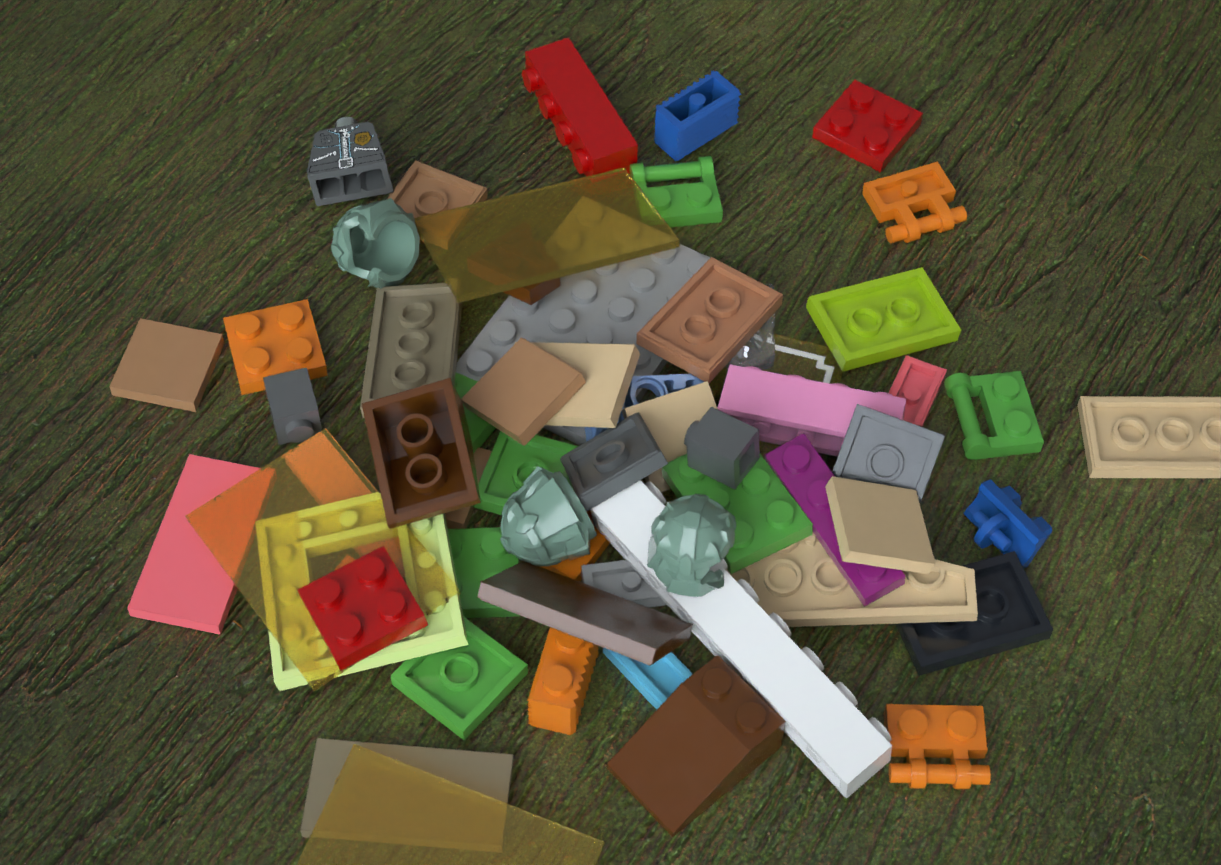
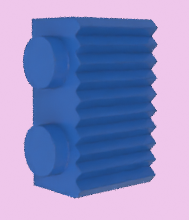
M711 71V75L705 74V79L699 78V82H693V86H687V90L681 89V94L675 93V96L669 97L668 101H662V105H656L654 143L671 158L678 161L738 123L737 118L739 116L737 113L739 110L737 107L740 106L738 102L741 95L739 89L719 72Z

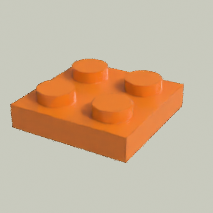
M308 299L223 318L242 395L265 390L263 377L306 367L310 380L328 376Z

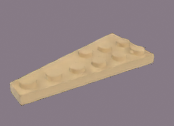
M813 531L811 536L730 574L736 581L740 579L745 580L758 595L759 602L757 604L768 615L772 612L776 613L788 627L977 621L978 616L974 569L934 559L936 564L929 574L902 570L905 575L904 585L864 607Z

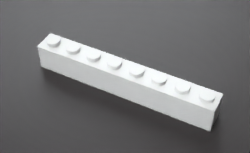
M640 480L590 509L594 526L681 620L693 624L691 631L714 656L719 655L786 721L784 732L846 799L891 761L892 745L889 742L892 738L887 729L874 717L867 720L855 707L858 702L852 692L843 683L838 681L834 685L822 672L824 666L817 655L808 647H804L801 650L789 637L791 636V631L783 619L774 612L768 615L757 604L759 597L754 589L743 579L736 581L725 570L728 566L724 558L721 562L710 568L714 573L719 569L724 572L723 587L714 589L702 597L683 596L666 591V586L657 578L654 569L647 567L648 545L652 535L651 525L665 508L664 504L666 503L664 496L652 482L648 481L644 484Z

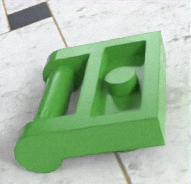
M711 156L698 157V161L645 167L643 163L630 164V180L640 226L653 230L722 222L723 209ZM698 177L700 179V182L657 187H647L646 183Z
M1021 371L978 376L955 373L945 379L944 386L947 396L953 398L965 439L962 442V447L967 459L978 460L1041 452L1044 440ZM979 396L991 437L982 434L971 397Z

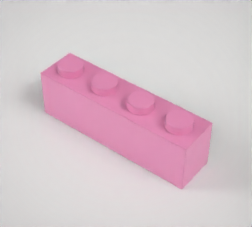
M730 364L717 408L719 411L759 429V441L783 445L804 433L818 453L838 456L857 404L903 420L906 399L895 397L886 392L875 393L850 388L840 383H823L808 380L799 375H782L762 371L753 366L741 367Z

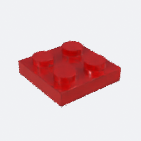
M854 79L813 128L812 138L882 172L921 125L923 113Z
M384 545L297 589L303 604L340 671L428 626L424 613Z

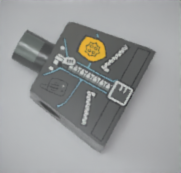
M342 117L336 121L335 128L319 130L314 134L307 177L316 206L394 192L387 162L373 123H358L352 117Z

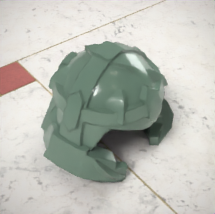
M392 198L372 202L365 206L362 204L349 209L333 228L334 234L331 251L337 260L339 268L342 271H347L369 280L368 287L374 286L375 288L382 289L383 287L402 284L407 274L412 271L419 257L420 237L413 213H406Z
M537 466L523 482L524 485L519 490L513 492L503 507L500 526L502 537L500 541L508 554L512 553L518 559L535 566H552L566 559L573 560L590 555V540L597 536V533L578 496L560 471L552 473Z
M703 494L682 496L667 502L666 507L654 519L651 525L652 535L649 540L647 567L654 569L657 578L666 586L667 592L683 596L702 597L712 590L724 586V572L719 569L714 573L710 568L721 562L728 554L730 547L734 545L735 516L725 510L719 503Z

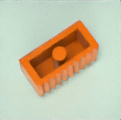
M550 627L527 700L529 710L528 723L531 726L567 735L576 733V725L579 724V716H581V708L584 707L586 691L589 690L593 666L596 665L598 645Z

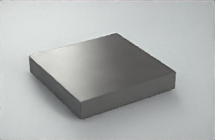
M639 412L617 423L616 428L605 430L560 458L571 484L586 511L668 464Z

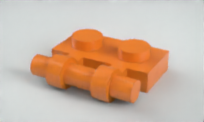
M938 162L869 181L863 185L862 195L878 222L882 223L895 219L898 224L885 229L886 238L889 243L901 240L909 243L919 240L921 234L935 230L939 233L949 231L954 228V224L967 220V212L962 205L951 209L948 207L947 203L954 201L956 190ZM926 209L931 213V215L918 219L913 214Z
M886 704L884 725L892 738L889 742L892 745L891 757H906L907 762L889 764L890 783H908L909 788L925 789L926 784H953L954 789L967 790L971 788V785L990 784V766L971 765L969 758L984 759L987 753L983 706ZM924 758H950L951 764H926Z

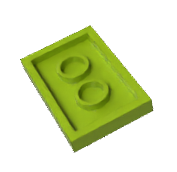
M923 267L808 297L806 309L842 372L958 341L961 333L959 325Z

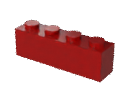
M569 37L526 51V69L522 70L524 85L529 93L534 92L538 98L543 117L545 119L550 118L553 122L560 144L563 147L568 146L578 173H584L592 187L630 175V164L637 163L638 144Z

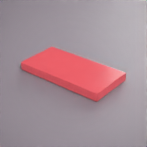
M189 454L128 605L130 616L221 635L257 538L256 523L263 521L277 484L276 471Z

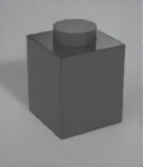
M307 367L263 377L268 405L279 445L290 442L300 443L312 437L322 435L319 411Z
M710 407L700 421L696 420L690 425L684 438V444L687 447L688 467L733 489L738 487L760 458L759 429L713 407Z

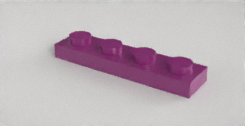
M804 433L764 455L765 461L812 522V531L864 607L905 584V575L902 570L842 561L825 488L831 477L835 476Z

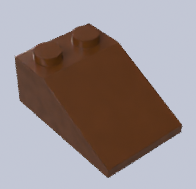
M451 378L362 403L389 529L481 503L467 419L462 400Z
M716 655L678 686L607 763V769L657 822L674 837L781 748L786 721L719 655Z

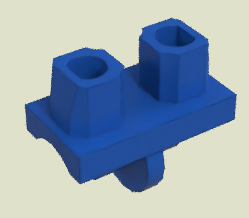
M991 479L981 483L978 488L977 497L964 512V515L979 529L974 536V542L982 549L993 544L1002 554L1015 551L1023 569L1028 567L1038 550L1052 533V527L1042 517L1034 516L1029 518L1020 509L1022 505L1021 496L1010 485L999 488Z

